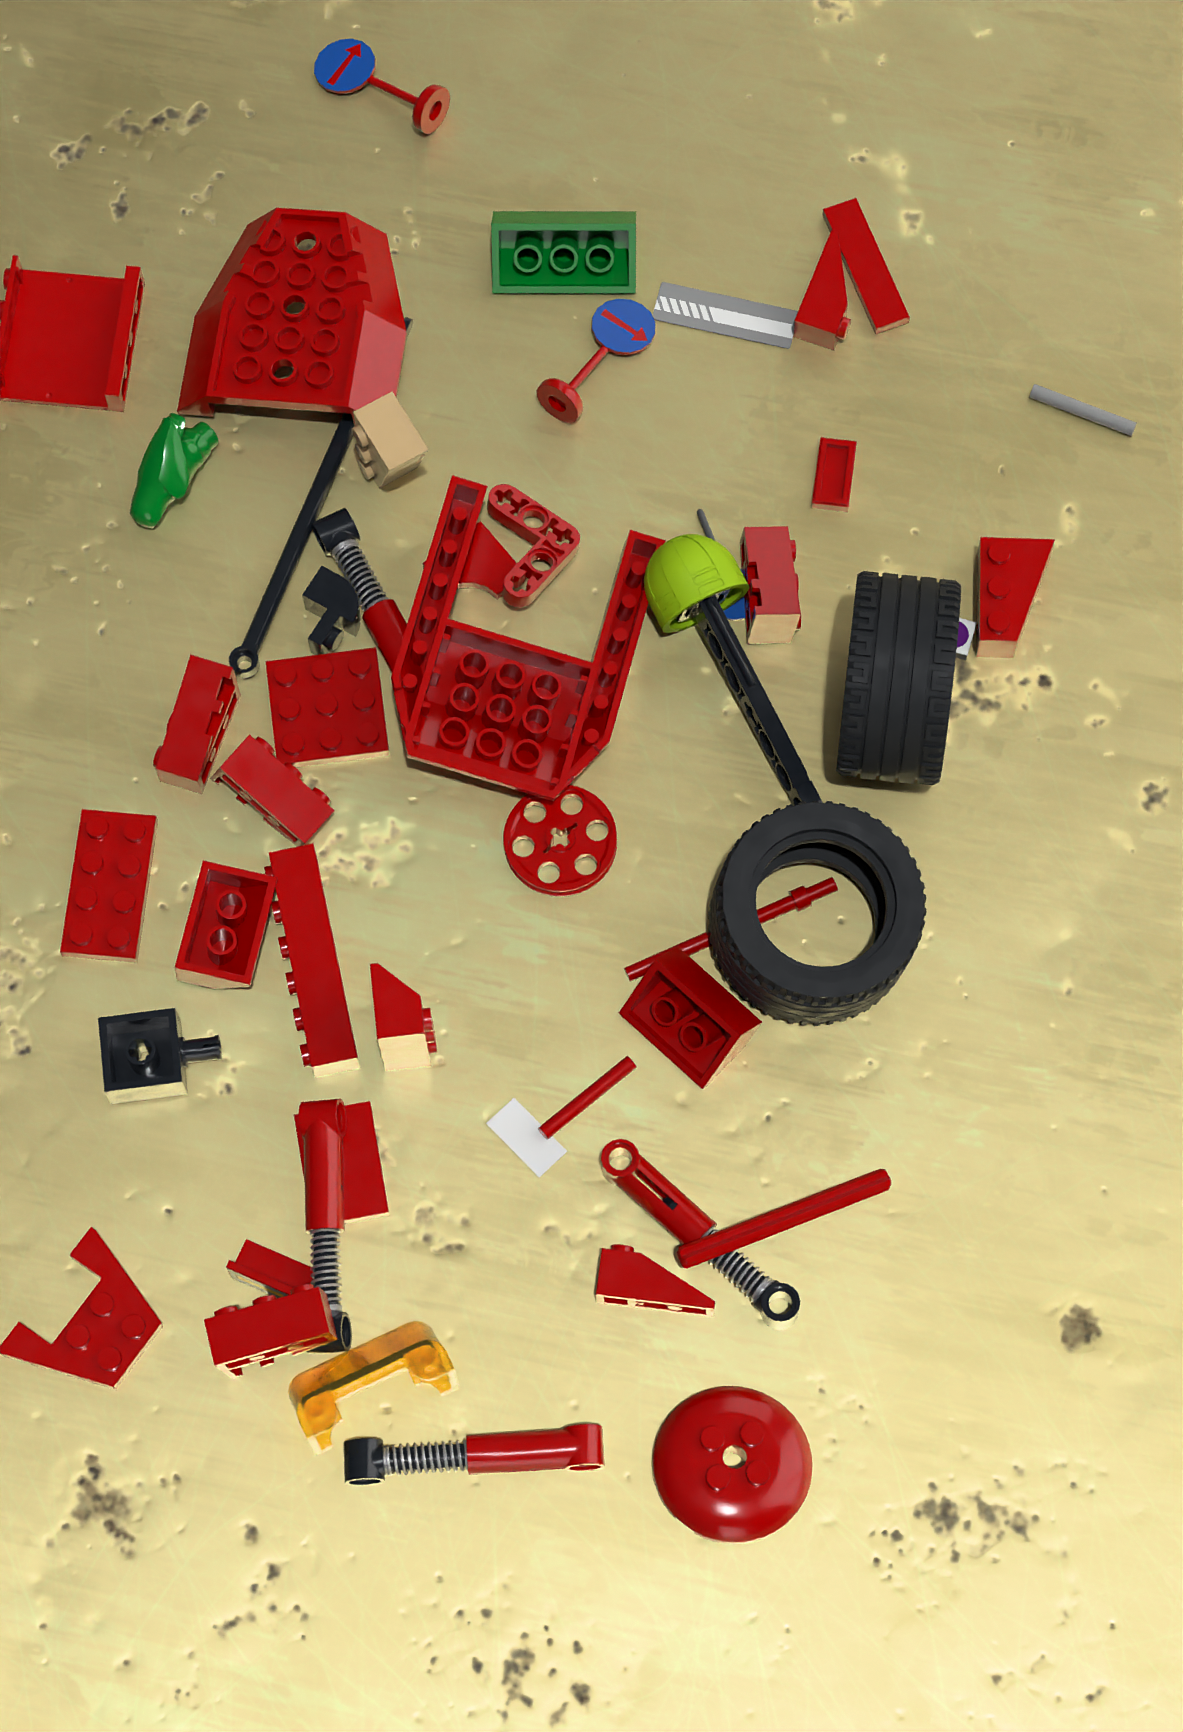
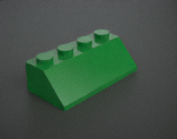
M493 211L491 222L492 293H636V211Z

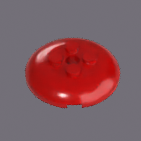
M721 1386L692 1395L670 1413L658 1433L653 1452L652 1467L658 1494L666 1509L675 1519L677 1518L685 1526L693 1530L694 1534L704 1539L723 1544H745L769 1537L789 1523L807 1497L811 1485L813 1462L810 1444L802 1426L783 1404L773 1397L751 1388ZM732 1452L741 1457L745 1463L740 1468H730L724 1463L723 1457Z

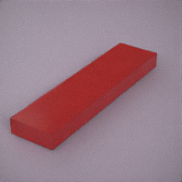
M857 198L824 208L823 218L829 231L834 230L839 234L842 260L875 334L909 323L910 316Z

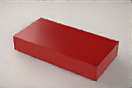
M820 438L812 509L848 513L857 441Z

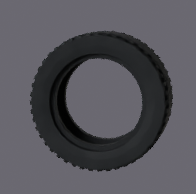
M868 571L857 574L836 771L841 776L857 777L858 773L861 774L860 778L876 780V776H879L881 781L895 782V779L898 778V782L914 784L915 780H917L918 784L935 785L940 782L950 714L960 617L961 585L956 580L940 579L937 582L936 578L921 577L920 580H917V576L902 575L901 578H898V574L882 573L881 577L878 572Z
M804 801L796 806L792 804L786 805L784 809L778 808L774 810L771 815L766 814L761 818L760 822H754L749 830L742 833L741 838L736 841L723 864L713 890L709 905L710 910L708 912V932L711 933L709 941L710 945L713 946V956L717 958V966L723 970L725 980L732 984L731 988L734 991L737 990L741 994L740 997L744 1001L750 1002L752 1007L760 1008L763 1010L762 1013L774 1016V1019L780 1020L782 1018L791 1024L794 1022L800 1023V1025L813 1023L814 1026H820L823 1023L830 1025L838 1020L843 1022L848 1017L854 1018L862 1011L866 1012L872 1005H876L883 996L889 993L918 947L926 922L923 920L926 916V895L923 894L925 889L924 882L920 880L921 871L917 869V862L914 857L910 856V850L901 842L902 839L899 836H895L889 826L886 827L878 818L874 819L866 811L864 813L856 807L850 808L846 807L845 804H836L832 801H826V803H819V801L806 803ZM796 863H820L842 871L861 887L871 904L875 919L873 945L858 958L836 966H812L788 957L769 940L758 918L756 891L763 880L778 869Z

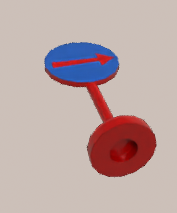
M352 38L341 39L327 45L319 53L314 65V74L319 85L325 90L336 94L352 93L362 88L366 83H369L414 105L412 114L413 124L419 131L426 134L434 132L446 117L450 104V94L447 88L433 84L426 87L419 97H416L374 77L376 58L371 48L363 41Z
M614 299L605 302L597 308L592 317V333L595 340L601 345L599 350L569 384L560 379L549 378L544 380L536 390L540 404L549 414L562 422H575L583 412V402L575 390L609 351L620 355H632L643 351L651 344L655 336V321L651 312L642 304L631 299Z

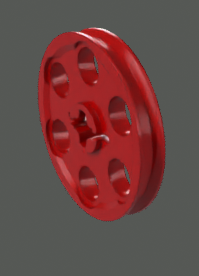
M568 785L554 801L527 794L514 806L504 828V850L511 870L527 887L545 895L571 896L590 889L608 873L617 851V830L611 812L596 795L578 786ZM568 798H576L581 801L583 807L577 814L569 815L561 809V804ZM535 805L540 806L546 812L544 819L536 823L529 822L524 816L527 808ZM593 824H602L607 828L608 834L604 839L594 841L587 836V829ZM557 834L562 837L567 834L568 845L564 847L559 843L554 846L553 835ZM519 840H529L534 845L533 852L526 857L516 855L513 851L514 844ZM581 858H591L596 862L597 868L592 874L582 875L577 872L575 865ZM544 866H554L559 870L560 876L555 882L545 883L540 880L538 873Z

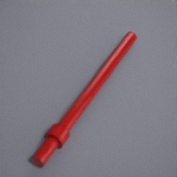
M830 877L808 888L800 886L789 891V896L757 909L760 924L795 909L797 912L812 907L813 901L838 891L833 877ZM707 931L625 967L624 970L629 981L631 982L644 976L656 958L676 947L682 949L688 956L711 947L712 945H710L709 941L711 933Z

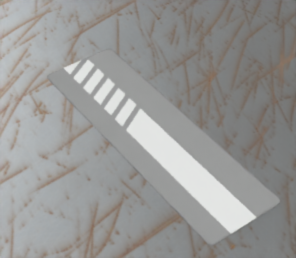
M662 282L652 316L654 320L789 349L794 334V320L798 311Z

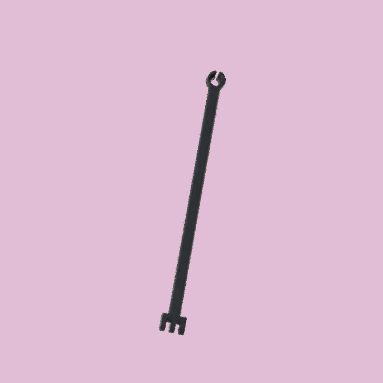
M405 317L404 321L408 337L413 325V319ZM343 413L244 641L241 646L235 648L230 653L229 665L233 667L236 677L241 675L242 679L250 678L258 672L260 667L259 650L311 534V523L315 522L318 518L353 438L352 428L355 425L352 415L349 413ZM243 661H248L251 663V667L240 669L239 664Z

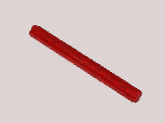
M880 1168L682 1245L677 1251L678 1260L683 1268L688 1269L888 1191L892 1185L891 1179L887 1171Z

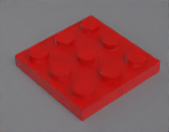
M376 647L265 661L276 758L282 764L289 762L294 767L299 768L390 756Z

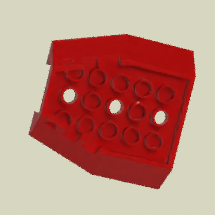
M276 207L249 223L194 317L177 413L213 417L216 404L349 413L352 415L355 425L354 411L390 392H393L397 398L407 331L387 234L346 212ZM306 239L316 242L315 246L310 250L303 251L297 248L298 244ZM300 302L305 305L304 309L297 314L286 312L287 307L292 303ZM288 366L293 368L292 374L287 378L280 379L274 376L280 367Z

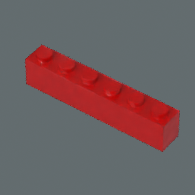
M314 844L269 852L271 866L264 867L266 875L278 877L276 884L278 901H273L271 905L275 923H283L285 936L278 937L283 960L290 958L292 972H287L285 975L289 994H297L299 1007L293 1009V1015L297 1031L304 1030L307 1043L300 1045L304 1067L311 1066L315 1078L359 1069L360 1064Z

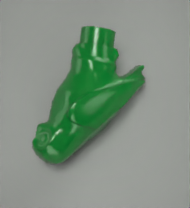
M170 413L168 417L162 419L159 428L147 447L138 470L137 485L130 508V515L137 524L147 528H154L168 505L175 499H180L185 495L195 472L203 465V462H206L211 454V450L219 444L216 433L208 424L199 422L193 428L185 427V418L175 413Z

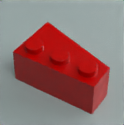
M788 526L744 527L740 540L742 573L749 585V590L744 595L747 644L791 643L795 630L801 629V610L798 598L799 581L793 563L796 559L795 540H790Z
M980 537L977 552L976 657L1014 658L1032 605L1051 558L1055 539Z
M190 654L173 713L168 720L163 745L158 747L153 760V767H156L160 782L201 795L203 794L241 697L233 667Z
M249 734L210 779L217 785L225 781L238 793L236 800L244 806L248 803L264 816L263 821L295 846H303L334 812V809L329 806L331 800L320 789L314 787L311 790L302 782L301 778L303 775L296 767L289 762L282 764L272 754L275 751L268 742L261 737L254 739Z
M306 1284L291 1289V1295L277 1299L275 1295L259 1297L252 1301L253 1306L239 1310L236 1306H229L216 1310L214 1317L204 1319L214 1366L234 1379L243 1375L241 1367L260 1362L261 1367H266L274 1364V1357L291 1352L292 1355H298L338 1340L327 1294L320 1287L314 1288L313 1284Z

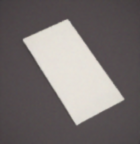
M515 1098L486 1123L538 1177L542 1176L567 1152L553 1136L548 1140L543 1137L538 1130L541 1124Z

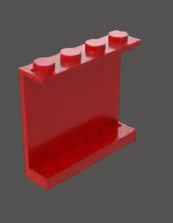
M13 255L11 267L6 268L4 271L3 286L6 290L5 300H0V401L124 412L145 287L141 267L126 265L124 278L22 269L18 255Z

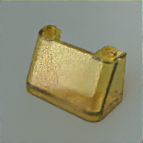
M419 1321L406 1323L348 1352H344L312 1367L292 1379L288 1389L289 1399L315 1456L333 1448L331 1441L332 1431L336 1424L343 1422L336 1403L408 1370L415 1387L421 1384L431 1385L439 1391L441 1396L460 1388L455 1368L448 1353L429 1325Z

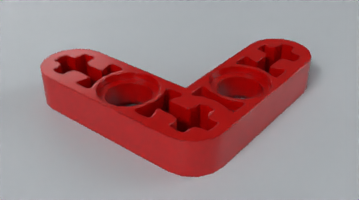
M500 484L493 487L489 492L487 501L489 515L534 545L506 575L503 583L502 596L504 600L513 607L522 608L531 604L575 557L579 548L580 534L574 526L509 484ZM505 500L510 501V504L504 503L502 506L498 504V501L501 503ZM527 517H537L543 522V525L539 528H531L523 520ZM564 539L569 541V544L566 542L561 545L556 543L557 541L562 542ZM542 559L547 561L551 568L547 571H538L531 563L534 560ZM526 577L529 579L526 590L520 589L518 592L513 590V587L519 588L525 582Z

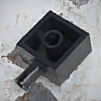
M175 1008L98 1018L104 1092L111 1104L188 1095L185 1071L188 1063L222 1060L219 1035L185 1040L182 1037L181 1021ZM142 1052L149 1053L145 1060L138 1061L141 1059Z

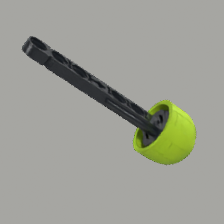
M686 534L668 540L652 555L644 576V589L648 603L663 632L673 633L697 624L699 625L781 785L788 793L791 804L796 806L804 801L806 803H812V801L823 803L812 780H809L799 755L723 612L740 600L749 590V585L736 560L723 545L702 535Z

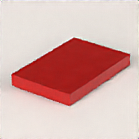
M371 1102L345 1105L347 1114V1130L343 1137L345 1224L390 1216ZM294 1114L304 1176V1139L300 1133L298 1114Z

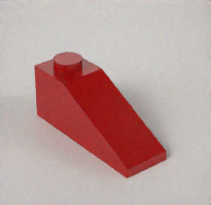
M831 230L794 320L793 337L834 351L839 338L845 340L851 325V319L846 318L848 301L839 234L837 231Z
M614 1244L611 1245V1249L602 1248L596 1303L714 1317L715 1301L644 1254L634 1252L633 1247Z

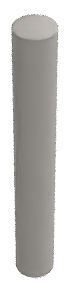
M1034 384L1030 393V398L1129 436H1132L1137 422Z

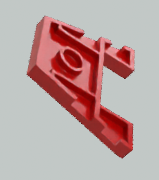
M90 1227L70 1253V1257L100 1278L99 1283L52 1344L18 1322L0 1345V1354L10 1359L14 1358L28 1362L40 1368H48L67 1374L70 1377L116 1390L163 1328V1324L97 1231Z

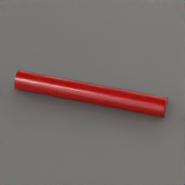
M626 1056L538 1127L543 1137L547 1140L550 1139L637 1068L630 1057Z

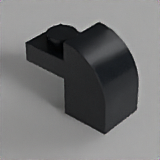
M321 565L302 594L305 610L321 618L308 637L310 651L314 655L327 654L329 650H336L342 641L344 631L356 637L361 624L358 599L352 585L342 576Z

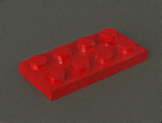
M82 809L60 948L62 957L138 963L158 825L157 816Z

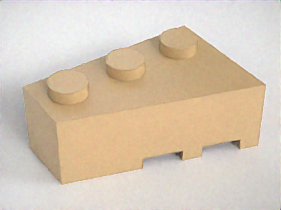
M393 392L353 412L356 426L352 428V432L358 442L355 444V449L361 458L357 462L367 480L373 478L377 486L381 488L418 468L422 461L421 459L425 457L424 453L428 452L429 449Z

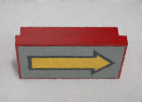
M247 1239L236 1261L229 1260L226 1266L232 1279L269 1295H275L276 1298L291 1295V1289L311 1284V1281L314 1280L310 1276L313 1273L310 1266Z

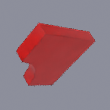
M481 521L476 524L457 589L473 587L487 591L498 600L502 597L503 583L506 575L517 563Z

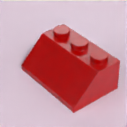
M208 861L202 862L175 964L177 981L212 989L250 987L278 877Z
M679 947L655 959L619 1012L624 1019L702 1089L707 1087L744 1049L762 1023L758 1017Z
M370 964L377 1040L385 1072L431 1066L430 1054L437 1053L431 1009L423 1008L421 996L380 964Z

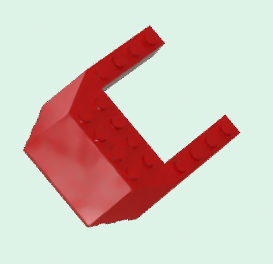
M452 475L391 676L406 755L411 759L554 801L610 742L648 606L644 589L646 567L652 555L666 540L633 530L629 531L621 552L591 662L448 619L488 487Z

